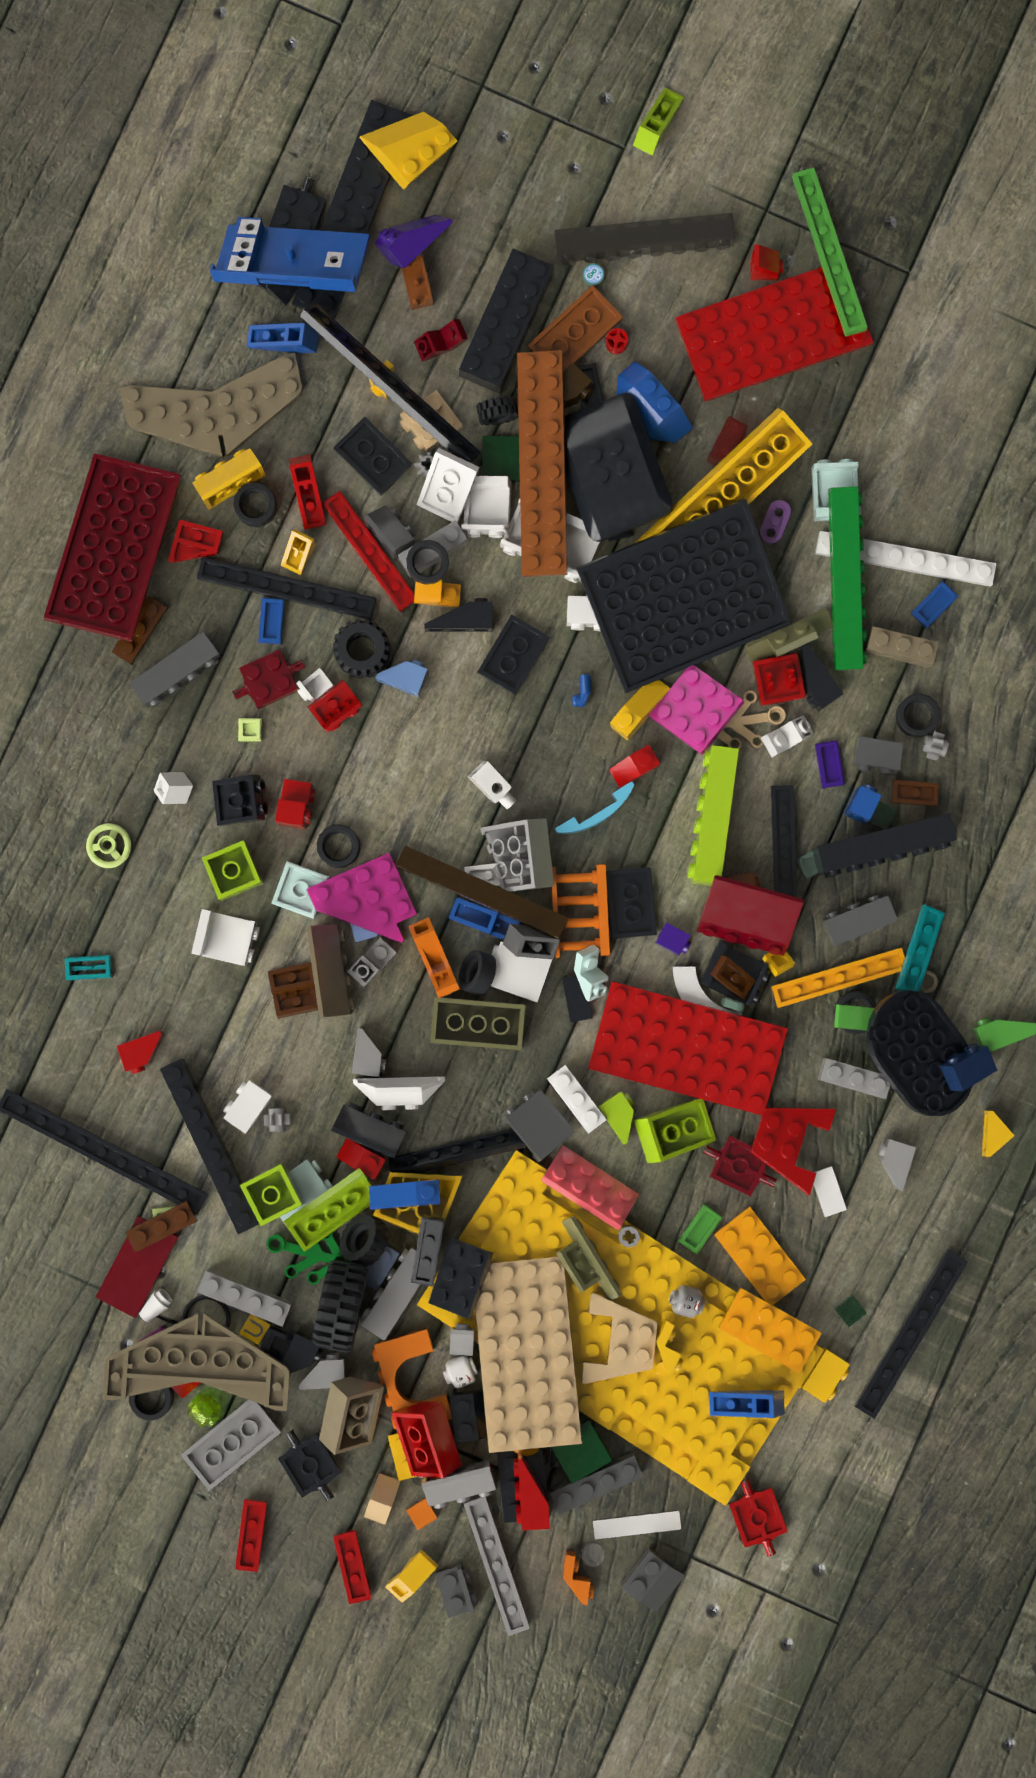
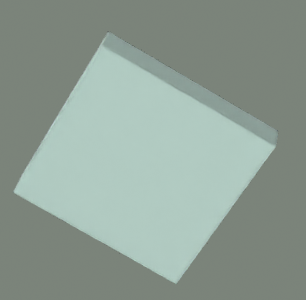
M287 861L271 904L315 919L317 911L314 909L306 889L328 880L330 877Z

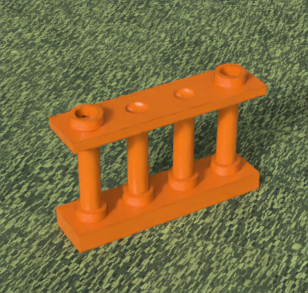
M606 864L596 865V870H592V873L556 874V867H552L554 879L552 905L554 912L558 913V906L593 904V906H598V915H594V918L569 919L565 928L594 927L599 929V938H595L592 941L559 942L555 958H560V951L583 950L592 945L600 949V956H610ZM592 882V884H597V893L586 896L557 897L556 883Z

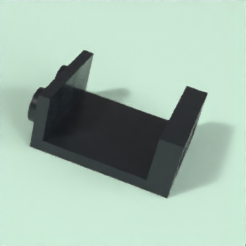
M719 941L699 984L736 1001L745 1003L747 1006H751L752 1002L756 1004L761 993L758 988L761 982H766L770 974V970L767 969L769 964L762 963L740 953ZM722 955L728 957L756 980L745 999L738 998L710 975Z

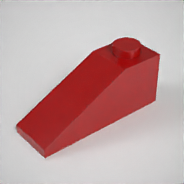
M311 454L289 458V467L304 530L325 526L326 521Z

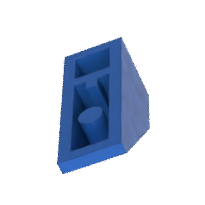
M306 323L249 325L246 347L297 354L317 353L319 333Z
M439 1180L369 1186L370 1210L439 1205Z
M784 1391L709 1392L710 1416L776 1418L785 1414Z

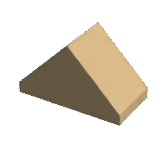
M379 1473L364 1514L365 1518L384 1525L386 1524L401 1482L399 1479Z

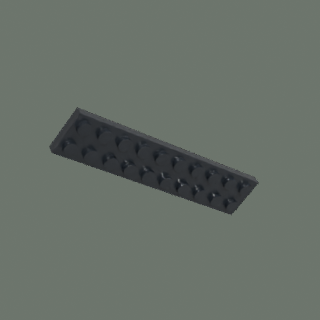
M374 100L370 101L320 231L369 233L391 174L359 137L413 116L412 114ZM333 259L331 263H336L338 259ZM298 286L292 306L303 310L317 303L335 320L346 291L310 289V287Z

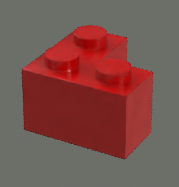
M284 779L281 799H278L275 822L279 826L306 830V825L311 824L312 811H310L309 806L310 802L314 803L316 789H312L313 785L311 783Z

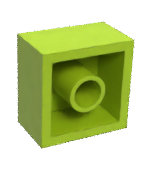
M244 840L202 857L220 901L263 884L247 842Z
M285 1163L240 1185L260 1226L305 1204Z

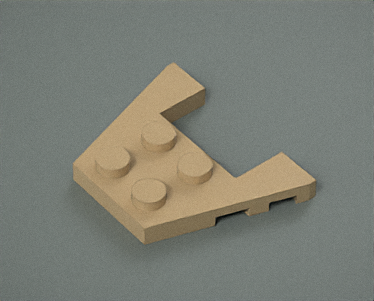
M591 1292L589 1314L612 1316L610 1346L607 1364L583 1362L581 1383L586 1384L653 1369L658 1322Z

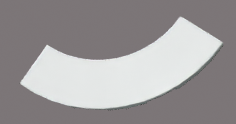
M672 967L675 986L682 1000L742 1015L740 1011L728 1010L715 1004L706 996L699 985L695 967Z

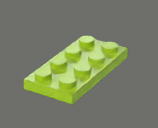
M359 1168L283 1222L305 1252L370 1206L369 1186L371 1185Z

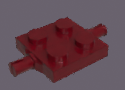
M280 649L239 668L244 679V686L232 691L234 697L237 700L245 695H249L259 710L298 692L294 681V673L304 669L305 665L302 660L289 665L285 661Z
M728 1136L724 1146L719 1151L706 1145L705 1148L713 1153L704 1150L703 1154L715 1159L714 1167L709 1177L750 1197L760 1182L772 1188L775 1184L767 1181V1179L775 1183L777 1179L765 1174L766 1164L750 1152L752 1146L731 1136Z

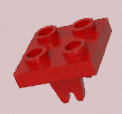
M797 653L752 662L761 707L806 698Z

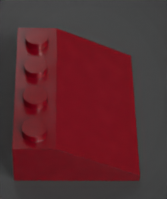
M715 875L701 911L697 932L703 933L705 936L725 939L730 943L743 944L751 949H761L773 955L784 956L793 935L804 899Z

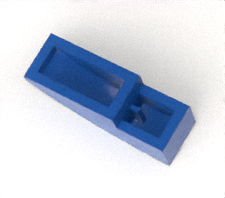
M458 897L449 915L451 920L501 940L505 939L509 924L523 925L509 917Z

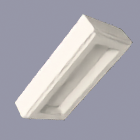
M832 1166L815 1171L814 1173L817 1174L813 1185L824 1217L847 1210Z

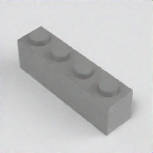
M413 1246L410 1250L404 1249L398 1259L402 1263L397 1270L392 1268L386 1278L389 1281L386 1288L380 1287L373 1298L377 1302L372 1309L367 1307L361 1317L364 1320L361 1326L384 1341L420 1286V1284L411 1283L416 1248Z
M212 1269L205 1271L197 1293L282 1327L293 1305V1302Z

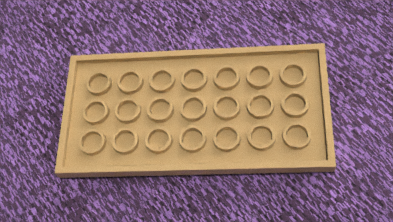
M559 1257L490 1263L475 1307L489 1453L582 1444L564 1265Z

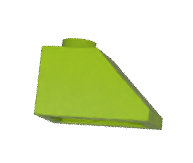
M619 1091L598 1105V1108L624 1145L628 1142L634 1113L631 1106L634 1105V1102L628 1093L623 1095Z

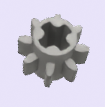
M429 451L427 456L424 457L419 454L420 463H414V467L420 469L417 473L418 477L422 475L427 477L429 470H425V466L427 463L432 464L433 461Z
M934 731L932 736L926 735L922 751L927 752L926 758L937 760L939 756L945 757L949 741L944 740L945 734Z
M285 1108L268 1109V1115H263L264 1126H269V1132L287 1131L286 1125L291 1124V1113L286 1114Z

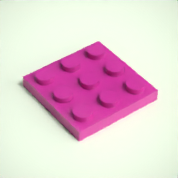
M693 665L686 668L649 716L703 755L741 708L744 701Z

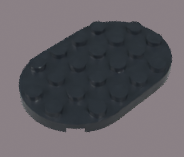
M902 990L889 994L882 999L873 1010L867 1027V1046L874 1064L904 1104L914 1112L925 1116H944L954 1112L966 1101L972 1086L964 1091L950 1090L940 1065L947 1062L948 1057L964 1052V1048L969 1046L941 1006L929 995L920 991Z

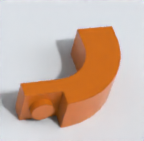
M428 917L409 925V930L438 998L459 990L453 971L430 918Z

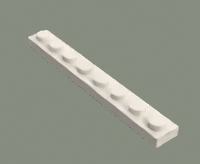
M819 531L815 550L816 555L830 557L829 532ZM863 539L864 549L860 551V560H864V564L989 587L993 585L996 563Z

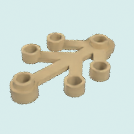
M749 690L743 695L744 704L725 728H732L748 740L752 748L759 749L763 745L762 736L755 735L743 725L764 722L779 725L784 721L786 715L781 707L774 706L768 713L742 716L747 708L757 700V694ZM752 694L754 696V700L748 701L746 699V695ZM772 713H778L780 716L779 720H773L771 717ZM723 730L717 738L727 744V747L732 748L730 743L736 741L739 745L737 749L741 748L742 744L738 738H732ZM759 738L761 744L758 746L754 745L753 739Z

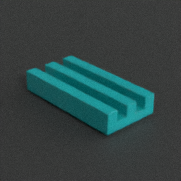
M111 955L65 958L66 980L112 978ZM106 961L105 965L70 967V962ZM106 969V973L71 975L70 972Z

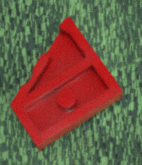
M179 519L168 562L176 563L217 555L224 532Z

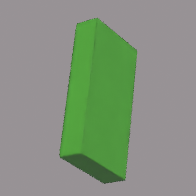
M703 1204L678 1242L695 1254H698L723 1217Z

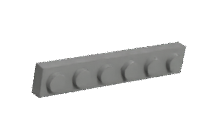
M485 1496L468 1500L463 1504L507 1634L511 1636L528 1630L530 1625L487 1498Z

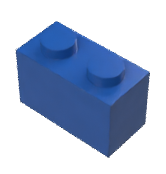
M870 785L858 787L854 791L844 815L865 824L871 819L882 795L878 794V790Z

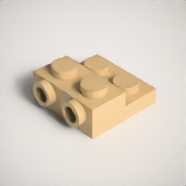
M437 390L423 399L457 431L463 428L462 423ZM405 411L400 414L402 420L399 422L406 432L411 431L415 437L413 441L420 450L424 449L428 453V451L430 452L440 445L439 441L426 432Z

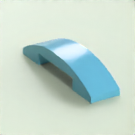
M631 781L612 794L616 801L615 803L580 824L573 817L555 828L554 831L556 834H573L588 830L612 816L627 800L634 787L633 782Z

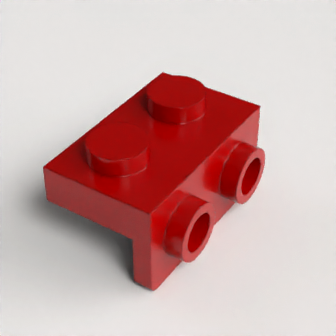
M342 680L307 706V708L323 729L329 732L330 730L338 729L342 721L347 717L355 716L359 712V708L362 707V704L345 681Z

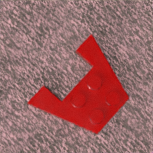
M765 1108L750 1152L809 1196L817 1173L795 1166L807 1125L829 1131L836 1109Z

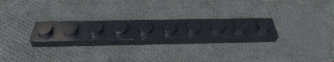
M317 303L303 309L300 317L310 327L314 328L323 336L325 341L334 346L343 357H346L360 372L365 374L375 386L379 387L393 402L397 403L408 416L412 417L426 432L439 441L441 446L469 463L478 458L481 452Z
M6 1089L0 1101V1112L177 1205L189 1201L196 1215L199 1214L209 1195L199 1188L9 1089Z

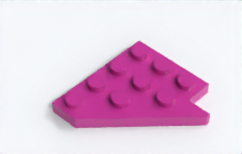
M390 853L306 889L316 911L399 943L404 942V939L397 924L417 915Z

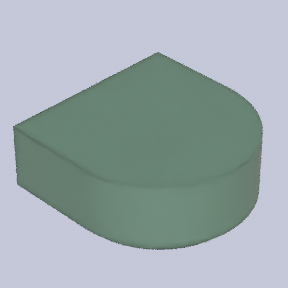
M723 997L720 1002L721 1006L743 1012L745 1008V1003Z

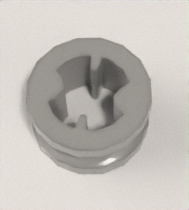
M625 1226L619 1231V1241L623 1246L633 1247L638 1243L639 1233L634 1227ZM630 1230L632 1234L635 1233V1239L632 1238L633 1242L631 1243L622 1238L623 1234L626 1235L624 1232Z

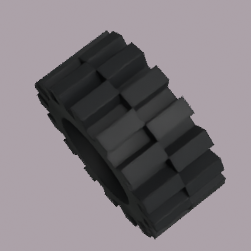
M512 396L490 398L476 405L479 424L500 425L504 422L508 423L510 420L514 421L519 417L516 398Z

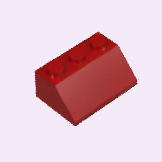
M424 1401L392 1412L412 1476L445 1478L462 1466L442 1402Z

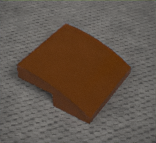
M311 962L268 971L271 993L278 1019L318 1011Z

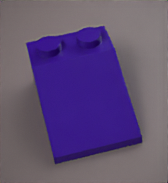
M432 215L390 227L389 229L386 228L378 234V239L374 244L390 264L406 268L453 221L450 218Z

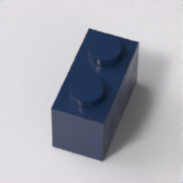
M971 1044L964 1048V1052L948 1057L947 1062L940 1065L950 1090L964 1091L998 1071L988 1046Z

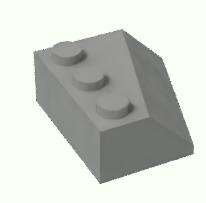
M546 818L526 819L480 828L482 835H486L489 845L486 847L489 854H493L496 863L494 869L502 889L514 892L554 886ZM520 878L518 883L506 884L505 882L506 879Z

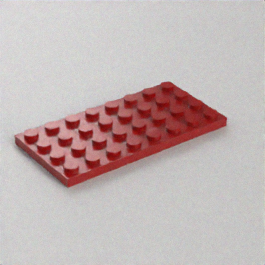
M822 267L675 317L704 402L873 344L868 326L867 331L845 337Z
M611 981L588 1069L762 1115L767 1106L788 1028Z

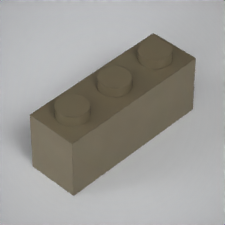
M873 626L869 630L864 651L869 654L930 668L934 664L939 642Z

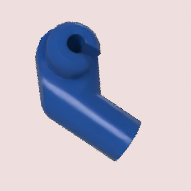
M588 674L580 676V695L572 696V705L574 707L580 706L582 708L586 706L590 697L591 676Z

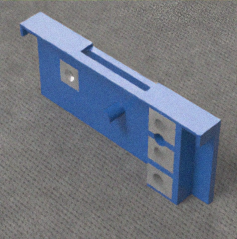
M238 217L236 225L228 224L217 266L215 268L214 263H212L210 273L214 282L252 285L264 283L356 292L370 235L264 227L261 218ZM333 259H338L336 263H331Z

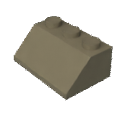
M352 1377L331 1382L319 1440L334 1455L372 1444L384 1390L382 1384Z

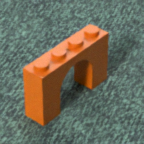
M428 1327L385 1339V1341L375 1342V1348L371 1349L374 1362H379L381 1371H378L380 1383L386 1385L388 1393H385L384 1396L387 1406H392L393 1411L424 1401L442 1402L447 1420L452 1419L451 1405L447 1393L425 1400H412L401 1393L396 1383L397 1369L404 1361L434 1351ZM391 1416L393 1428L396 1429L393 1416Z

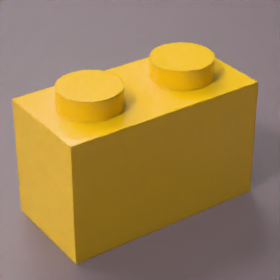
M823 1347L822 1355L801 1388L826 1403L828 1399L831 1401L837 1393L838 1389L835 1387L839 1381H844L849 1374L850 1369L848 1367L850 1364Z

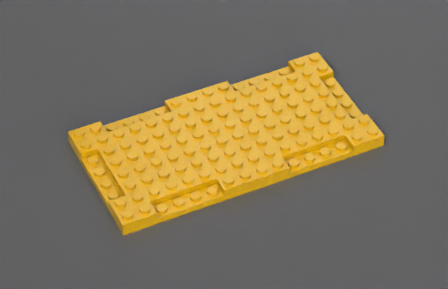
M515 1150L459 1237V1240L493 1252L490 1263L558 1257L556 1253L573 1242L562 1221L575 1216L582 1223L583 1231L588 1239L594 1243L595 1250L600 1259L606 1263L611 1277L619 1284V1290L622 1295L611 1301L657 1321L656 1337L665 1319L673 1322L675 1325L673 1329L676 1330L672 1342L667 1341L666 1345L680 1351L682 1354L680 1358L683 1359L678 1372L674 1371L672 1376L667 1374L657 1343H655L653 1369L586 1384L581 1383L584 1361L608 1363L612 1316L589 1314L591 1292L608 1299L598 1282L580 1293L564 1267L578 1410L603 1427L618 1434L726 1506L781 1416L776 1418L710 1416L709 1392L784 1391V1407L786 1409L798 1388L800 1389L824 1349L816 1344L799 1374L720 1330L718 1327L736 1296V1291L625 1220L620 1229L616 1230L542 1182L541 1179L547 1169L520 1151ZM625 1226H632L639 1233V1241L633 1247L623 1246L619 1241V1231ZM630 1230L625 1231L626 1235L623 1234V1240L626 1239L628 1243L633 1242L632 1238L635 1239V1233L632 1234ZM680 1285L699 1289L705 1298L703 1311L694 1318L675 1314L672 1310V1304L669 1303L672 1290L676 1291ZM428 1286L417 1305L450 1327H456V1323L470 1324V1328H474V1341L479 1344L476 1310H474L472 1319H467L429 1304L433 1287Z

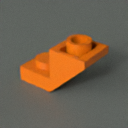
M566 1550L563 1579L583 1605H588V1599H593L594 1585L591 1584L590 1577L573 1575V1573H578L579 1559H575L574 1551Z

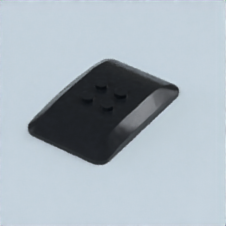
M622 393L564 416L566 476L590 539L596 542L604 541L666 517L672 512L673 502L634 396L629 393Z

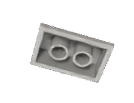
M490 1459L460 1466L445 1478L423 1477L421 1483L428 1506H434L436 1509L448 1505V1502L457 1500V1503L470 1500V1496L478 1494L479 1497L489 1496L493 1494V1490H496Z

